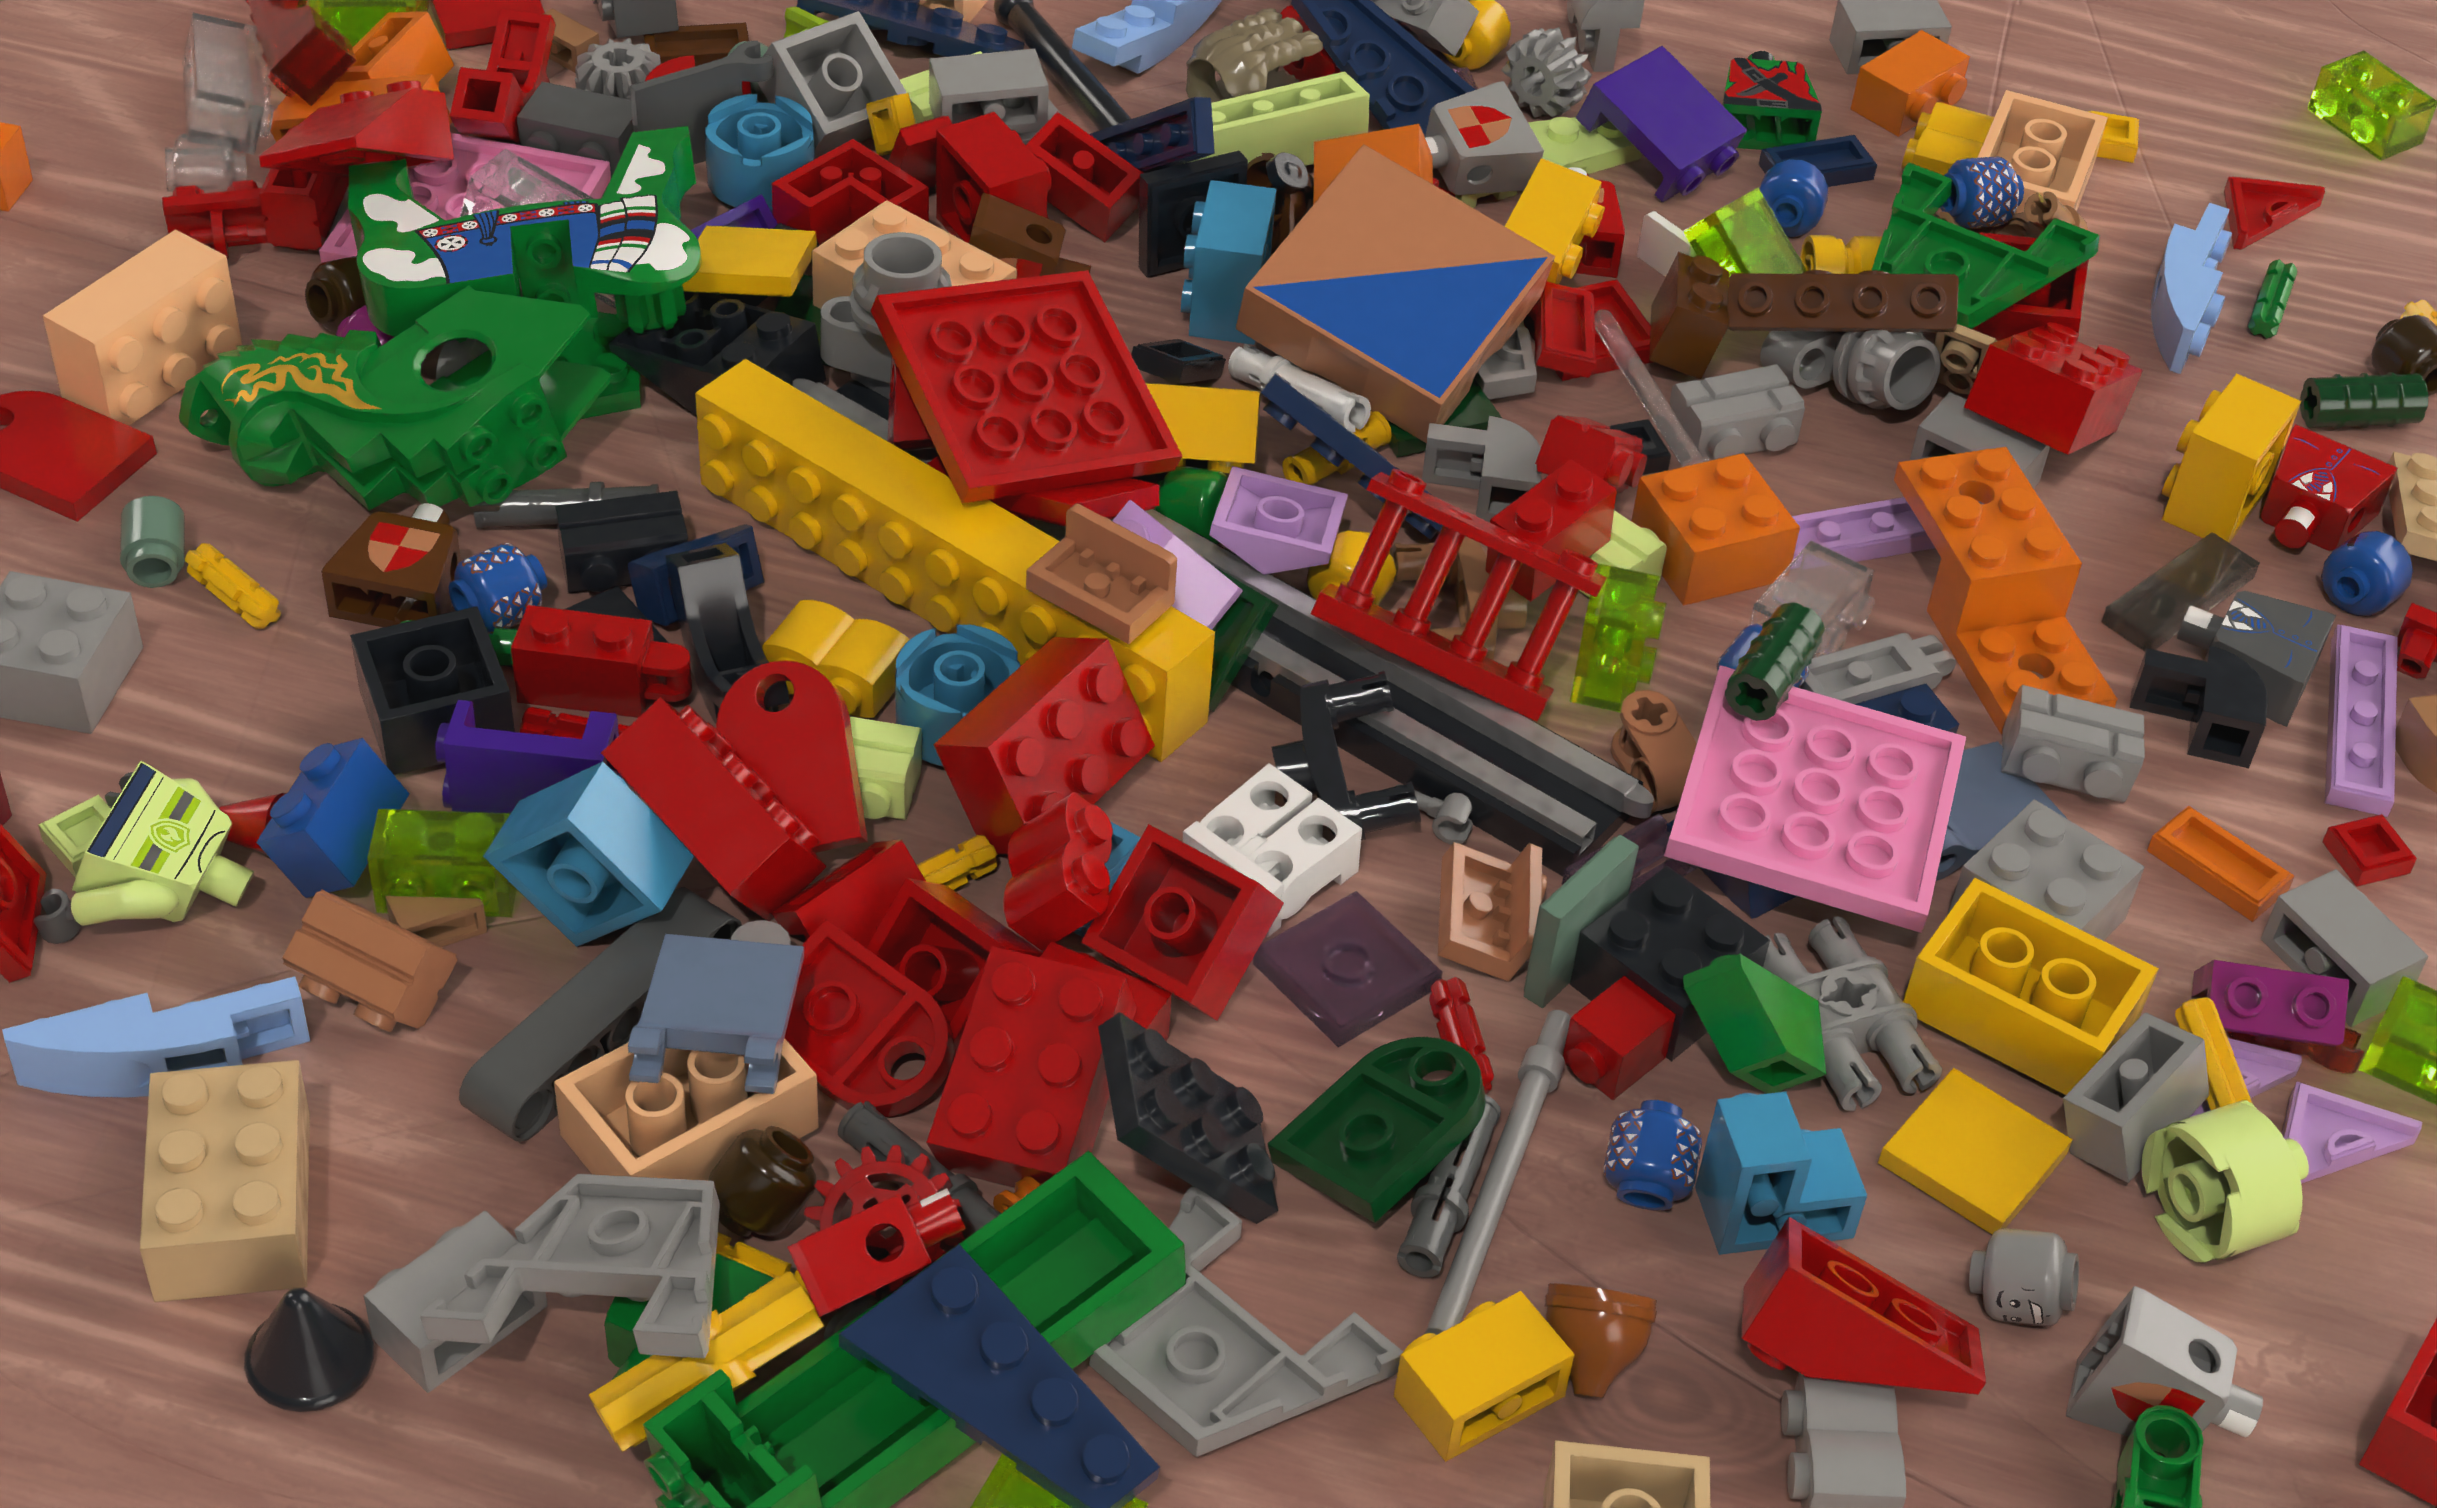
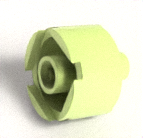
M2241 1100L2171 1123L2148 1137L2142 1154V1178L2146 1194L2158 1191L2160 1201L2166 1213L2157 1215L2155 1218L2171 1244L2187 1258L2195 1262L2225 1259L2292 1236L2299 1229L2303 1199L2301 1180L2305 1179L2309 1172L2307 1156L2297 1141L2290 1138L2284 1139L2272 1121L2257 1110L2251 1102Z

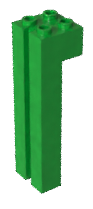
M1090 1151L1084 1153L959 1243L1072 1370L1094 1354L1095 1350L1110 1342L1186 1284L1184 1243ZM903 1285L736 1404L730 1378L722 1369H719L646 1421L643 1426L651 1456L644 1460V1464L649 1475L662 1492V1495L655 1499L657 1508H889L976 1443L975 1440L955 1427L956 1421L922 1397L917 1401L892 1384V1376L866 1358L859 1361L839 1347L840 1332Z

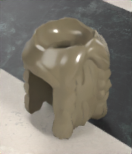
M1273 8L1262 9L1256 12L1255 15H1247L1243 20H1235L1231 25L1224 26L1221 30H1216L1203 37L1197 43L1191 58L1187 62L1186 92L1189 99L1193 97L1211 98L1212 103L1297 83L1299 80L1294 75H1287L1284 70L1279 71V67L1320 52L1323 49V42L1319 40V36L1310 30L1303 32V27L1299 21L1289 17L1282 19V14L1276 12V9ZM1215 71H1217L1221 77V80L1217 82L1215 79Z

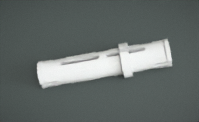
M1243 344V348L1238 346L1230 356L1228 369L1231 376L1256 386L1260 391L1276 372L1298 392L1329 413L1347 430L1356 432L1355 427L1360 430L1368 422L1371 405L1366 397L1351 393L1318 376L1311 375L1280 355L1272 357L1251 345Z

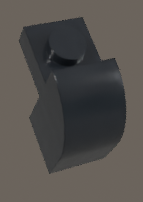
M2209 646L2203 661L2146 648L2131 691L2129 708L2190 721L2187 755L2249 769L2266 726L2268 693L2265 683L2254 668L2226 650Z

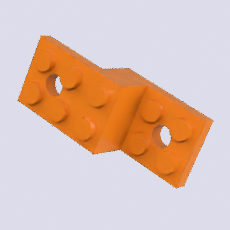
M2007 447L1898 462L1894 481L1941 556L1927 612L2000 734H2003L2005 721L2021 685L2045 690L2053 695L2061 694L2115 708L2117 702L2116 695L2065 617L2082 562ZM2030 671L2037 672V673L2041 674V675H2042L2043 677H2045V678L2040 679L2036 674H2034V673H2032V672H2030Z

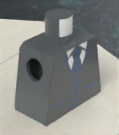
M2241 591L2236 593L2224 618L2190 605L2179 629L2177 639L2207 651L2209 646L2217 647L2247 662L2265 683L2268 693L2267 718L2287 727L2319 660L2336 615L2268 596Z

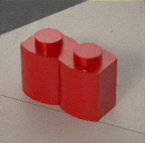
M1073 792L1014 830L1010 836L1008 862L1012 878L1005 887L1003 899L1008 927L1041 951L1046 949L1051 941L1056 943L1100 916L1108 905L1110 876L1104 864L1111 855L1113 828L1108 816L1100 807L1088 803L1077 793Z

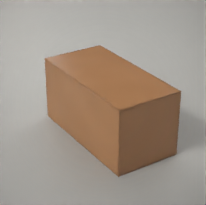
M552 8L543 13L552 15L556 24L549 59L576 73L577 56L588 52L590 44L600 45L599 33Z

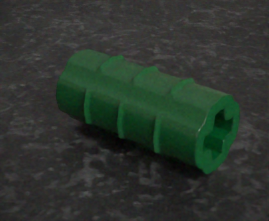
M2388 372L2386 375L2361 373L2359 376L2335 374L2332 377L2308 378L2304 382L2300 396L2301 415L2306 425L2311 428L2333 427L2334 429H2340L2342 426L2367 428L2369 425L2385 424L2388 427H2393L2396 424L2420 423L2424 419L2428 408L2427 384L2421 374H2395L2394 372Z
M1795 602L1784 603L1776 608L1769 620L1762 623V631L1758 637L1751 641L1747 653L1739 658L1738 666L1727 682L1725 697L1736 713L1747 716L1755 721L1767 720L1775 715L1783 702L1788 700L1789 691L1794 684L1800 681V675L1804 668L1812 663V656L1821 644L1822 635L1825 632L1822 619L1814 610L1803 607Z

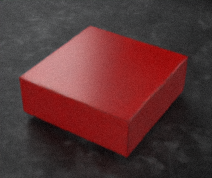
M2382 814L2328 827L2322 841L2356 887L2410 874L2417 860L2416 856Z

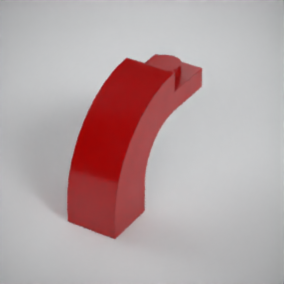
M500 9L487 69L460 67L449 116L459 133L472 137L519 143L517 116L541 82L550 83L546 70L556 27L552 15Z

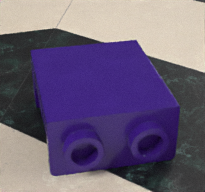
M1663 46L1656 48L1594 83L1576 116V119L1589 132L1610 121L1662 173L1663 180L1654 194L1661 202L1668 200L1679 192L1682 196L1688 195L1711 173L1719 176L1726 172L1738 159L1739 152L1736 148L1747 132V129Z
M458 700L450 723H441L436 738V759L438 762L445 763L446 775L442 791L443 806L445 808H452L456 836L494 840L519 800L598 763L604 762L615 774L623 779L618 771L601 754L619 736L617 714L590 711L582 739L476 728L473 702Z

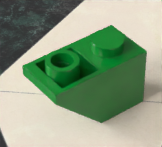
M1742 954L1718 957L1711 961L1709 966L1683 976L1684 989L1728 1071L1732 1075L1766 1094L1780 1092L1827 1075L1818 1000Z

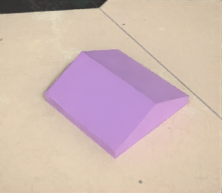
M1232 466L1212 521L1209 535L1263 575L1328 564L1348 494Z

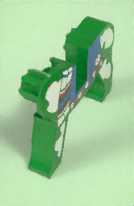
M688 126L632 132L601 199L525 204L479 212L451 220L442 219L414 199L406 159L349 166L348 210L358 252V271L371 323L383 333L396 337L416 324L415 320L468 285L477 291L521 297V283L523 297L578 304L590 313L591 318H598L594 293L614 294L618 319L621 323L628 322L629 327L635 333L642 334L646 329L660 327L666 330L672 329L677 321V316L684 315L686 312L683 284L698 272L702 263L700 245L696 236L680 221V202L684 194L696 184ZM458 338L448 341L456 340L458 343H462L466 341L467 338Z

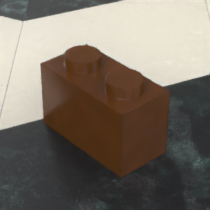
M1678 251L1651 305L1650 361L1698 379L1703 377L1729 327V313L1727 312L1729 271L1723 269L1718 262L1706 256L1692 257Z

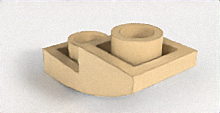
M1957 324V329L1954 332H1937L1934 345L1939 351L1941 362L1937 383L1948 386L1955 392L1969 395L1989 345L1997 342L1996 338Z

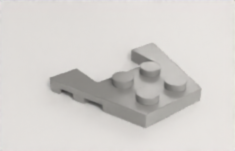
M577 1174L514 1229L518 1242L500 1258H482L464 1274L467 1287L446 1305L445 1300L437 1297L424 1309L420 1318L427 1339L491 1344L524 1291L553 1292L565 1297H578L582 1295L628 1297L638 1302L649 1301L633 1328L639 1354L705 1358L709 1351L720 1209L714 1181Z
M1192 1185L1182 1198L1180 1211L1169 1227L1185 1246L1186 1284L1110 1342L1095 1350L1094 1354L1090 1356L1089 1366L1191 1454L1198 1457L1393 1376L1398 1372L1400 1355L1403 1351L1357 1313L1353 1312L1307 1353L1299 1355L1200 1273L1204 1267L1241 1238L1242 1220L1219 1201Z

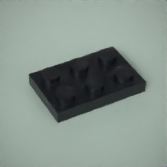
M1120 1012L1098 1026L1117 1140L1256 1224L1277 1212L1278 1206L1272 1182L1275 1177V1169L1266 1152L1261 1128L1263 1112L1254 1095L1246 1088L1236 1087L1214 1073L1204 1061L1198 1058L1192 1059L1170 1045L1157 1031L1145 1029Z

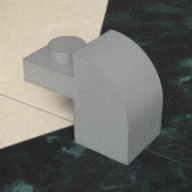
M1489 416L1487 430L1429 423L1422 480L1426 483L1478 489L1476 516L1490 522L1492 517L1541 481L1542 473L1537 471V464H1535L1541 447L1527 430L1511 421Z

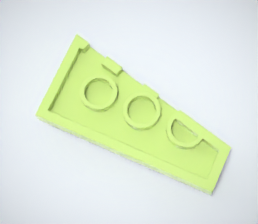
M1555 117L1551 120L1528 122L1544 150L1542 158L1566 168L1577 167L1591 174L1642 158V153L1610 121L1591 132L1576 117ZM1517 191L1455 194V198L1474 208L1477 204V198L1493 194L1497 200H1502L1517 195Z

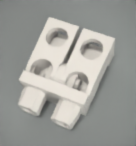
M1270 763L1210 811L1200 823L1195 821L1183 831V843L1259 882L1284 902L1266 935L1267 938L1281 927L1282 919H1288L1295 915L1313 894L1332 880L1339 885L1343 884L1356 874L1359 869L1362 828L1320 798L1312 802V793ZM1275 791L1281 793L1287 799L1284 806L1279 807L1275 804ZM1323 825L1329 827L1336 835L1330 842L1322 837Z

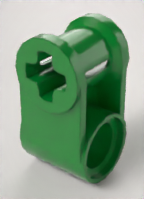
M2157 1405L2146 1409L2138 1417L2117 1464L2116 1492L2112 1508H2202V1497L2199 1493L2203 1436L2197 1422L2185 1411L2173 1406ZM2154 1451H2157V1452H2159V1453H2162V1454L2165 1455L2167 1458L2158 1455V1454L2155 1453Z

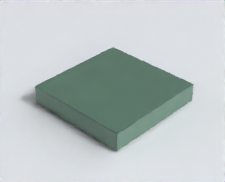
M1620 834L1614 837L1539 906L1524 986L1525 998L1543 1009L1570 983L1580 932L1629 895L1639 848L1637 844Z

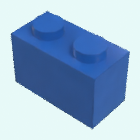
M363 738L337 745L325 743L309 752L300 763L301 773L289 792L282 796L271 808L270 816L272 818L256 842L305 898L314 896L321 889L330 893L354 887L410 794Z

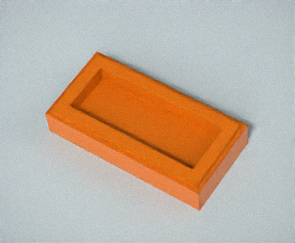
M2187 806L2152 836L2147 849L2149 853L2252 922L2277 901L2279 895L2289 891L2294 879L2293 874L2190 806Z

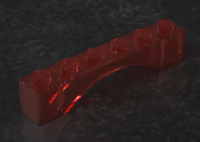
M245 0L252 11L249 16L258 31L255 36L262 44L264 50L261 56L268 64L270 70L267 74L268 78L286 96L293 98L298 94L312 106L357 61L350 40L312 7L307 6L308 0Z

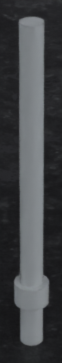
M1552 1010L1548 1013L1536 1045L1526 1050L1518 1071V1078L1521 1082L1520 1088L1425 1334L1435 1333L1438 1335L1462 1320L1547 1093L1557 1088L1565 1066L1562 1052L1565 1047L1571 1016L1564 1011Z

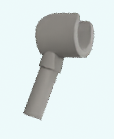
M1415 791L1419 810L1435 818L1432 824L1435 835L1443 842L1451 845L1453 842L1464 843L1473 827L1472 821L1468 818L1472 811V805L1468 797L1462 793H1452L1443 801Z

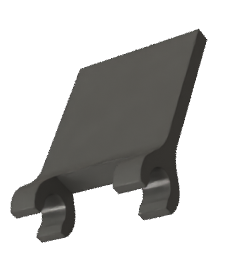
M747 41L737 46L730 55L722 59L630 85L633 132L688 126L693 163L698 164L706 161L705 127L708 124L710 111L727 99L743 95L742 81L763 82L771 79L774 76L773 57L771 55L761 57L760 43L758 41Z

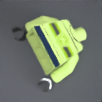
M140 761L134 772L127 773L120 779L119 785L122 792L110 791L105 795L107 805L111 810L84 852L72 888L77 893L74 894L72 900L70 901L68 895L60 889L48 890L42 896L40 903L47 915H38L33 921L42 938L48 943H64L72 939L79 932L81 926L113 920L162 918L172 922L182 921L200 891L237 907L253 877L254 871L220 855L233 824L229 816L220 811L197 780L192 778L171 779L152 766Z

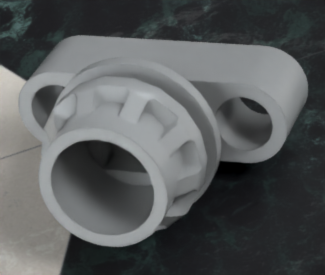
M905 232L884 234L867 244L864 250V262L856 269L852 279L853 290L851 295L832 298L825 302L821 308L820 354L826 364L837 369L890 383L892 355L870 310L877 295L952 286L950 275L942 267V253L939 247L926 237Z
M1887 330L1865 332L1771 331L1765 338L1760 352L1762 366L1778 364L1789 379V382L1808 389L1834 379L1841 395L1850 401L1864 404L1872 409L1893 407L1898 410H1908L1916 407L1933 390L1939 376L1941 364L1937 347L1925 339L1923 332H1888Z

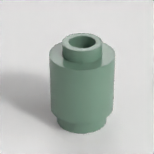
M144 496L134 499L125 505L121 512V565L127 572L130 580L140 586L155 588L172 583L185 562L184 512L177 503L164 497Z

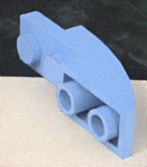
M1132 0L1131 5L1126 6L1125 9L1108 16L1099 17L1094 22L1076 28L1072 49L1113 67L1119 65L1139 74L1165 59L1185 43L1208 19L1222 0Z
M2213 203L2208 204L2196 230L2174 224L2154 283L2151 298V320L2154 336L2169 370L2181 374L2190 354L2200 357L2211 327L2215 326L2226 297L2216 293L2223 272L2216 270L2218 262H2222L2232 237V232L2223 230L2230 209Z
M295 976L271 983L258 984L251 988L201 1001L188 1002L181 1006L154 1013L152 1012L148 993H143L2 1029L18 1085L52 1093L87 1097L127 1098L149 1096L150 1073L243 1065L242 1059L310 1042L302 997Z

